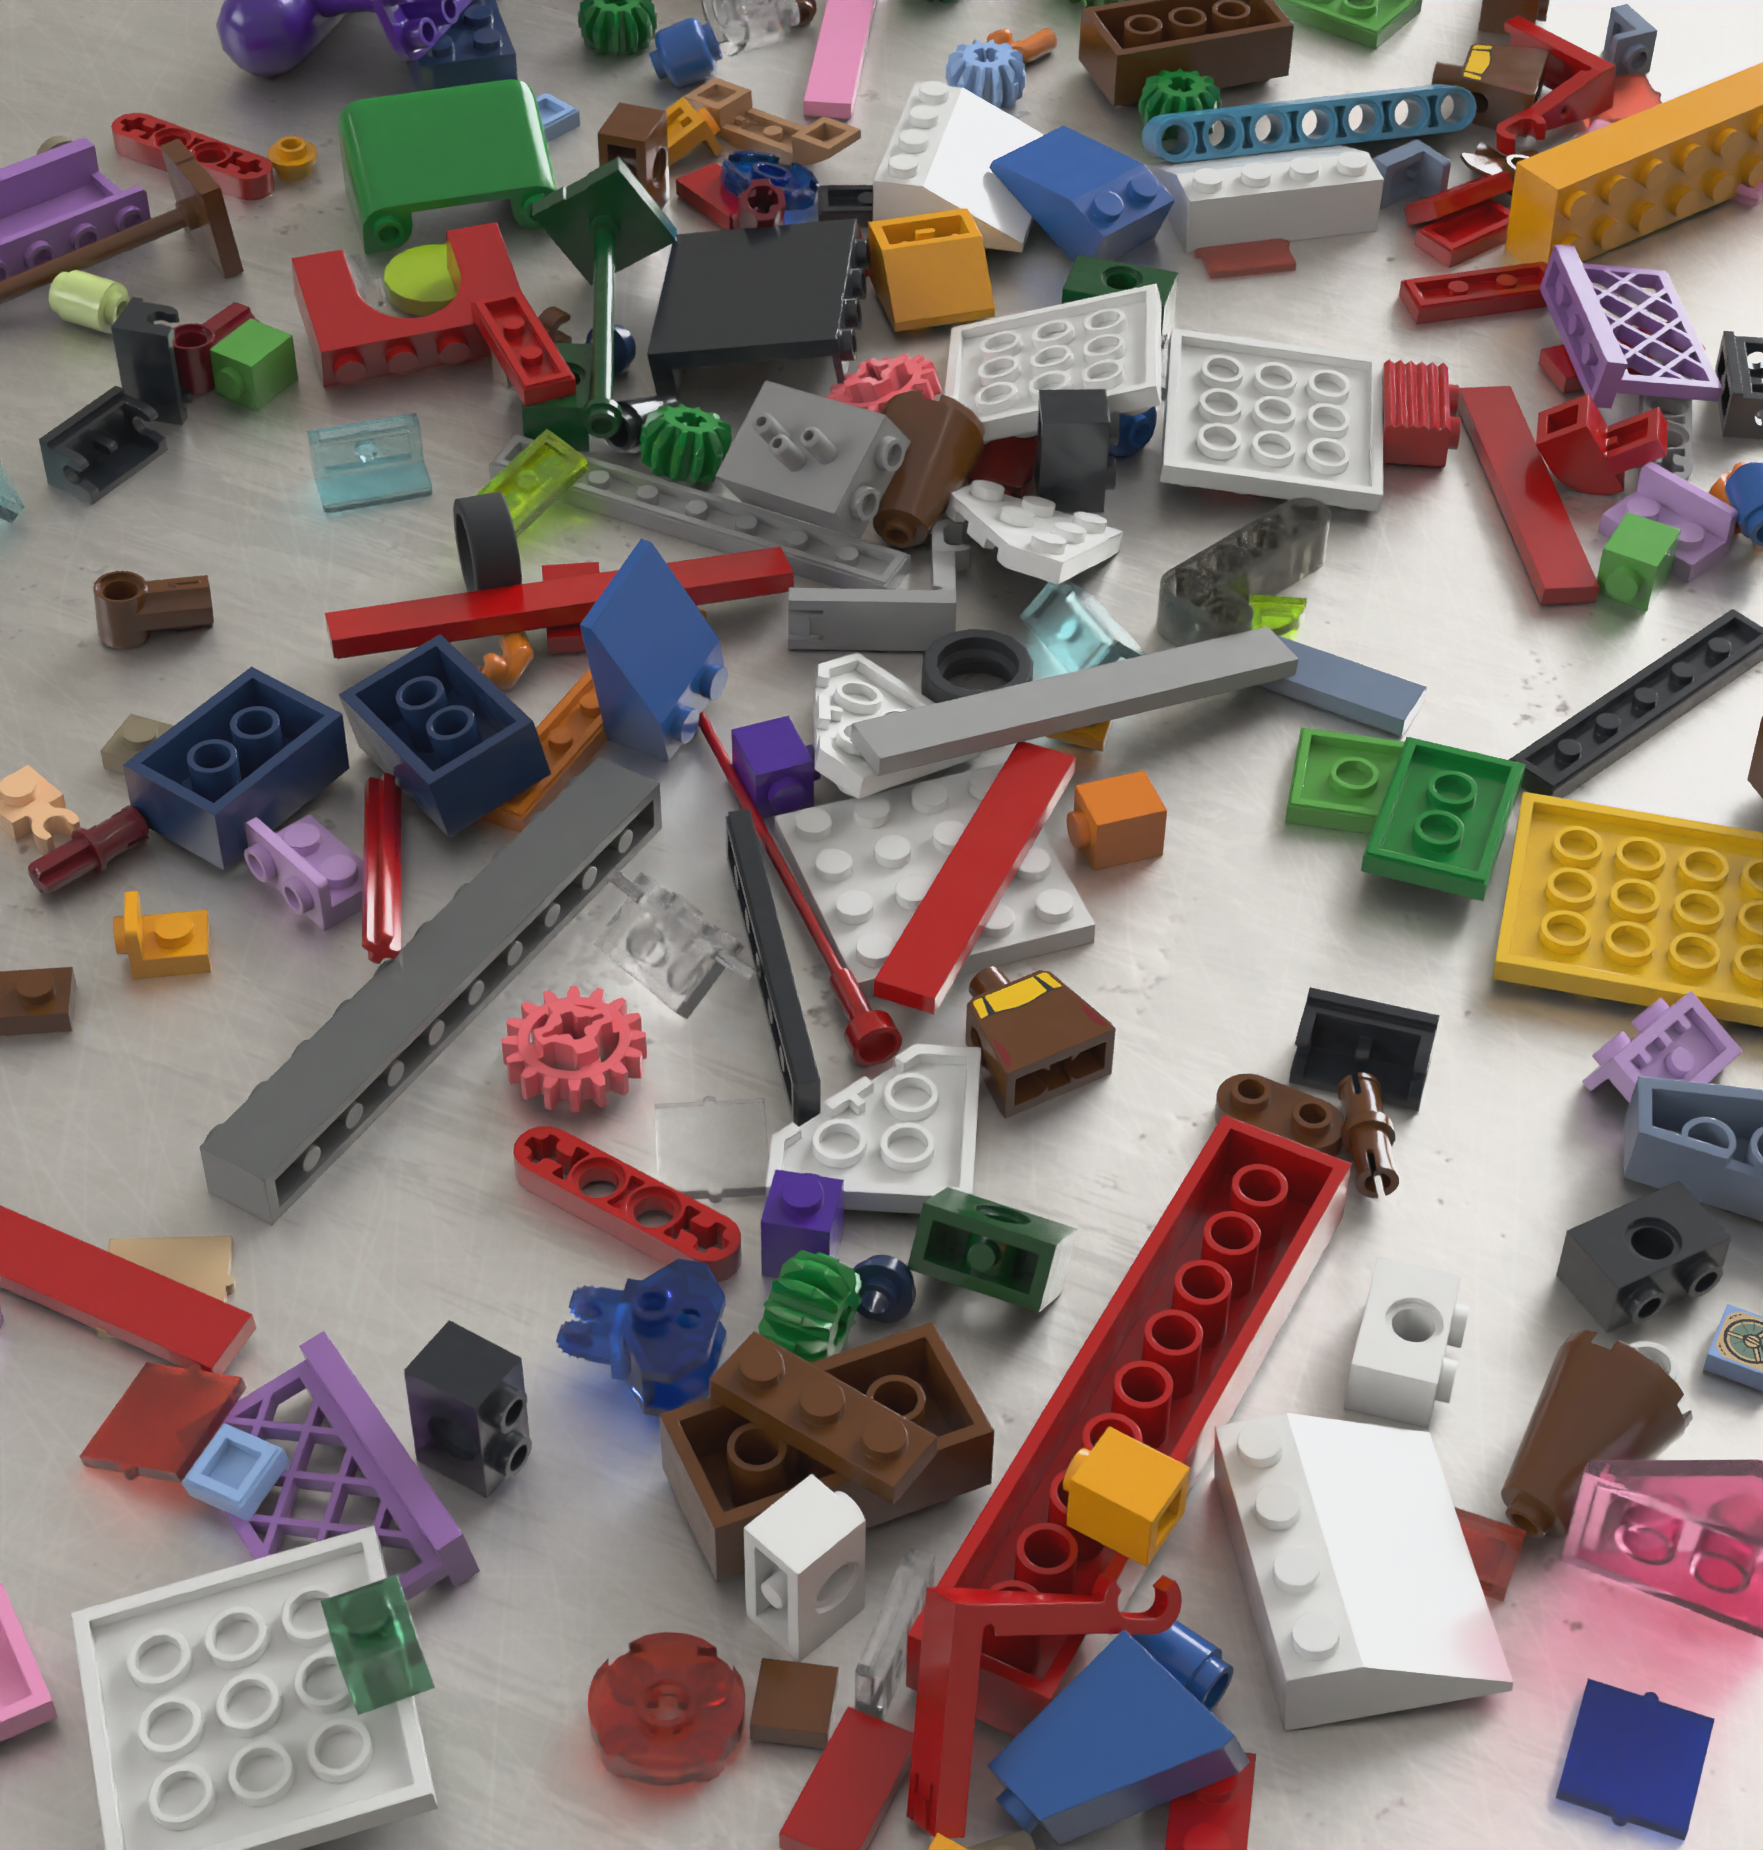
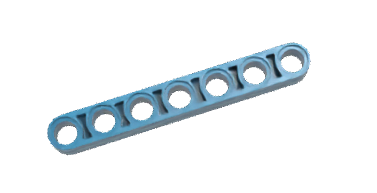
M1433 84L1161 114L1153 117L1146 123L1142 131V143L1144 149L1152 157L1168 162L1180 163L1437 134L1465 129L1472 123L1476 115L1477 105L1472 93L1464 87ZM1450 95L1453 99L1454 107L1451 115L1444 120L1441 114V104ZM1404 100L1408 106V116L1402 124L1398 125L1395 119V109ZM1359 105L1363 114L1362 122L1355 130H1352L1348 121L1349 114L1355 106ZM1313 110L1317 118L1316 127L1312 133L1306 136L1303 132L1302 121L1304 116ZM1266 115L1271 124L1270 132L1265 139L1259 141L1255 132L1256 124L1261 117ZM1220 120L1224 127V137L1219 144L1212 146L1208 137L1209 129L1212 124ZM1173 125L1178 134L1175 147L1166 152L1161 143L1162 134L1165 129Z

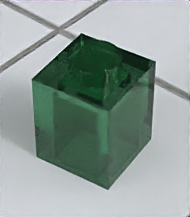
M398 1574L320 1601L339 1668L358 1715L435 1688L417 1627Z

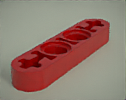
M129 113L116 118L112 122L114 146L117 153L167 172L160 146L180 139L197 162L220 186L222 193L242 200H258L267 197L274 191L272 164L269 159L148 114Z
M552 1126L535 1127L521 1134L514 1143L515 1176L519 1184L527 1191L692 1280L701 1283H719L731 1278L740 1268L742 1259L741 1232L737 1224L729 1217L562 1129ZM551 1157L557 1158V1162L554 1161V1160H552V1159H550V1158H551ZM534 1159L538 1160V1161H539L538 1164H537V1163H534L533 1160H534ZM596 1180H605L617 1187L615 1192L602 1198H593L581 1191L585 1185ZM649 1210H662L673 1217L670 1222L660 1227H646L636 1221L639 1215ZM716 1244L723 1246V1250L716 1248L714 1246ZM698 1246L706 1249L705 1253L698 1251Z

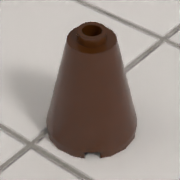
M907 391L894 395L883 405L881 414H885L911 441L905 452L903 463L893 475L880 501L878 511L873 517V527L876 533L887 544L897 548L917 546L925 541L934 525L947 509L950 493L962 487L984 451L983 436L985 430L983 423L970 408L958 400L941 394L938 402L923 399L924 391Z
M1583 1330L1571 1333L1558 1349L1501 1490L1502 1500L1507 1506L1505 1514L1508 1520L1522 1533L1535 1539H1542L1544 1536L1552 1538L1563 1537L1680 1439L1692 1421V1411L1689 1410L1682 1414L1677 1405L1684 1396L1679 1385L1656 1362L1627 1343L1617 1340L1610 1350L1591 1343L1598 1332Z

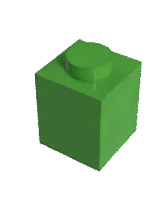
M251 318L209 350L216 394L259 411L298 380L293 335Z
M1627 512L1603 548L1597 575V582L1600 586L1598 595L1648 611L1671 575L1681 530Z

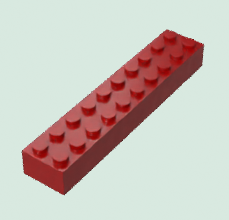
M1223 1114L936 1587L1091 1595L1094 1583L1102 1573L1114 1579L1121 1588L1122 1592L1118 1598L1119 1612L1124 1611L1148 1566L1145 1567L1066 1525L1069 1492L1063 1489V1480L1071 1461L1080 1449L1086 1448L1091 1451L1110 1426L1190 1467L1188 1496L1214 1450V1426L1229 1423L1343 1218L1352 1163ZM925 1606L907 1634L906 1687L915 1691L918 1689ZM989 1624L986 1625L983 1629L975 1718L1016 1737L1100 1654L1110 1634L993 1636L989 1633Z

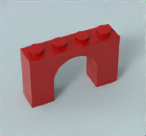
M497 222L446 231L447 268L457 295L440 311L418 318L389 316L378 312L364 302L356 289L343 249L291 258L294 295L323 387L352 384L372 378L406 374L415 370L448 364L454 365L464 361L490 357L491 349L472 319L471 302L521 291Z

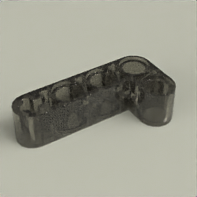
M1306 497L1291 499L1168 570L1162 575L1160 581L1156 622L1158 634L1177 648L1252 630L1253 609L1324 565L1331 520L1330 509L1323 502Z

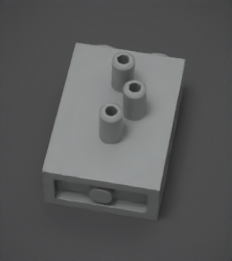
M765 380L715 477L744 503L861 539L870 520L876 515L880 501L892 477L903 463L905 452L911 441L885 414Z

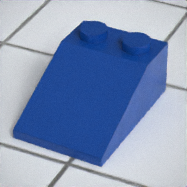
M1064 125L993 160L989 166L990 170L1073 264L1077 255L1113 261L1154 239L1175 202L1174 197L1143 163Z
M640 539L581 622L580 628L607 740L669 763L681 744H686L693 738L698 727L699 714L706 709L711 700H717L723 693L728 679V670L724 666L720 640L653 543Z

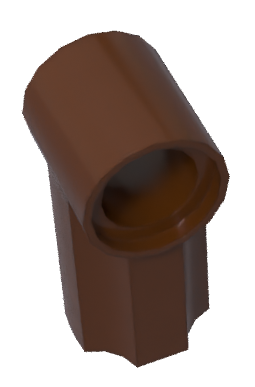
M114 571L102 575L94 582L93 592L98 636L101 642L107 646L127 649L146 642L152 632L213 626V606L208 575L145 581L137 573Z

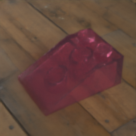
M1759 1459L1588 1460L1581 1478L1560 1561L1763 1638V1461Z

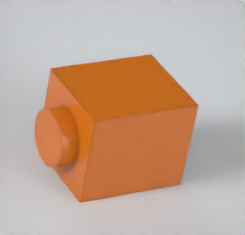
M1145 770L1075 785L1074 811L1067 814V831L1074 848H1082L1094 871L1163 855L1167 809Z

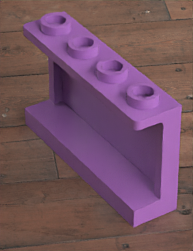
M85 137L1 168L0 281L151 219L147 192L141 186H135L122 191L99 172L95 145Z

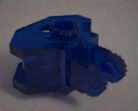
M679 1258L642 1281L627 1278L623 1291L605 1287L595 1288L593 1285L591 1287L586 1285L583 1287L578 1286L577 1290H574L568 1308L571 1309L570 1313H573L575 1318L580 1320L574 1321L571 1319L570 1322L565 1321L564 1325L561 1324L556 1343L559 1344L558 1348H561L563 1353L569 1354V1357L574 1356L577 1359L584 1358L585 1361L611 1365L612 1379L626 1381L643 1414L660 1417L659 1414L710 1396L709 1379L718 1370L727 1342V1331L720 1321L726 1305L725 1294L706 1263Z

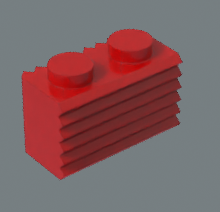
M1389 359L1384 362L1383 464L1444 468L1448 449H1458L1460 417H1456L1459 385L1449 384L1448 366L1444 362L1439 366H1436L1433 362L1426 366L1422 361L1417 365L1412 361L1404 364L1399 360L1394 364Z

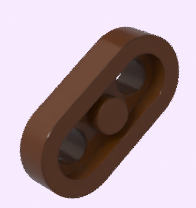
M1256 1074L1234 1075L1226 1079L1218 1088L1214 1112L1217 1124L1224 1114L1336 1157L1340 1153L1342 1148L1340 1129L1344 1123V1118L1341 1112L1329 1102Z

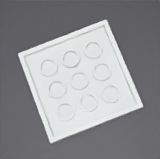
M1157 283L951 328L944 395L958 400L975 413L984 426L983 441L985 445L991 440L1010 436L1028 438L1037 435L1039 390L1106 389L1109 412L1118 411V414L1122 413L1127 416L1138 415L1146 412L1151 407L1161 405V299Z
M1172 328L1168 344L1160 482L1178 484L1184 487L1229 491L1241 495L1251 494L1287 499L1292 502L1338 506L1350 510L1360 509L1379 512L1383 498L1382 357Z
M1004 763L880 791L860 799L855 797L774 816L775 836L816 920L842 968L852 971L866 999L875 997V977ZM1043 830L1040 831L957 976L1094 942L1096 924Z
M374 1526L71 1612L105 1850H300L438 1808L381 1544Z

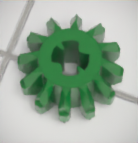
M583 0L580 2V11L578 12V27L581 28V36L584 38L586 47L596 48L597 53L601 55L610 52L614 53L617 57L620 53L634 55L636 49L644 50L649 48L650 41L655 39L658 18L652 0Z
M1181 68L1176 72L1160 70L1158 76H1151L1146 79L1145 87L1142 89L1138 109L1140 122L1146 125L1150 119L1161 114L1221 108L1220 89L1214 85L1213 78L1209 76L1200 77L1197 70L1192 72H1183ZM1217 121L1210 127L1209 134L1213 133ZM1173 125L1164 130L1161 140L1178 139L1177 130Z
M678 404L677 407L659 406L657 410L647 414L646 422L642 425L640 436L641 463L648 468H652V473L656 476H667L672 478L673 482L678 480L686 481L690 485H694L696 481L706 484L713 483L716 479L715 475L731 447L732 426L726 421L720 420V416L716 413L701 411L699 406L696 408H688L683 404Z
M804 1250L799 1251L782 1265L780 1276L777 1280L772 1281L771 1293L768 1300L763 1304L765 1310L763 1318L758 1325L759 1334L809 1363L839 1354L842 1348L848 1345V1336L851 1328L856 1324L855 1315L861 1303L859 1294L862 1287L860 1275L855 1273L853 1268L839 1263V1259L821 1252L813 1254Z

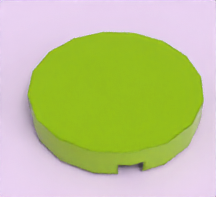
M427 244L408 249L393 257L385 267L384 273L385 289L388 299L393 306L407 314L423 317L443 309L455 298L457 294L447 268L446 244Z

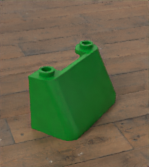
M507 79L360 99L345 106L338 117L345 191L365 254L391 251L404 245L412 234V212L510 199L514 218L521 226L528 229H543L532 216L533 202L558 190L538 104L533 90L527 83L520 80Z

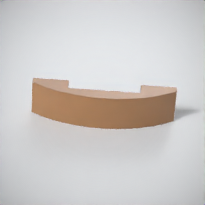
M714 78L683 96L696 111L704 107L711 114L721 130L716 134L718 137L757 158L774 163L796 166L819 163L861 139V129L825 116L805 127L753 108L750 89L719 78Z

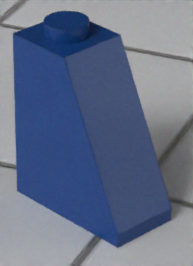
M1124 1629L987 1766L1004 1787V1790L995 1800L1022 1830L1024 1829L1027 1834L1040 1825L1058 1845H1061L1236 1775L1250 1761L1236 1736Z

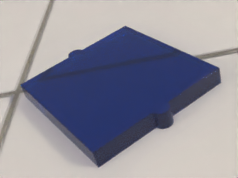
M1588 1678L1555 1798L1611 1816L1612 1822L1620 1827L1625 1826L1629 1822L1685 1841L1715 1719L1661 1702L1658 1695L1654 1692H1646L1642 1696Z

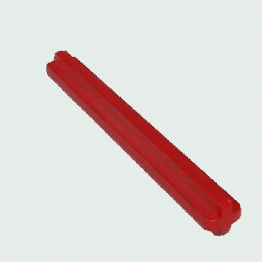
M385 772L380 779L369 777L365 783L362 947L368 951V960L376 964H380L384 958L396 959L401 950V789L395 785V776Z

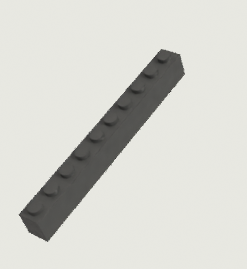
M600 756L580 775L574 776L568 782L564 791L547 808L538 811L532 817L528 826L508 846L501 847L495 853L491 862L470 883L462 885L455 893L453 899L431 921L424 922L418 928L414 937L400 950V954L396 959L384 961L376 970L373 978L351 999L343 1001L337 1007L333 1017L310 1039L301 1042L284 1065L267 1081L259 1083L251 1092L248 1100L224 1123L218 1124L209 1132L204 1143L199 1147L208 1192L273 1225L662 829L660 783Z

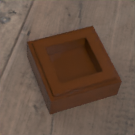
M762 1658L750 1720V1740L825 1749L830 1738L839 1682V1667Z

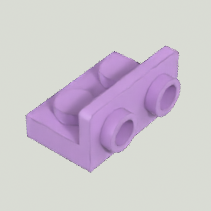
M1649 462L1641 468L1636 492L1602 514L1598 532L1610 538L1627 512L1680 529L1681 533L1671 574L1689 583L1729 555L1738 511L1736 508L1654 462Z
M309 814L276 833L257 817L245 823L248 848L245 849L244 855L248 867L261 882L268 880L283 894L287 904L298 915L305 913L322 930L326 931L362 910L363 860L312 815Z
M1690 991L1670 1007L1661 997L1631 1021L1638 1030V1033L1629 1039L1621 1031L1596 1051L1592 1057L1600 1066L1583 1079L1582 1082L1589 1091H1592L1609 1079L1630 1103L1638 1076L1708 1083L1739 1056L1743 1050L1695 994Z

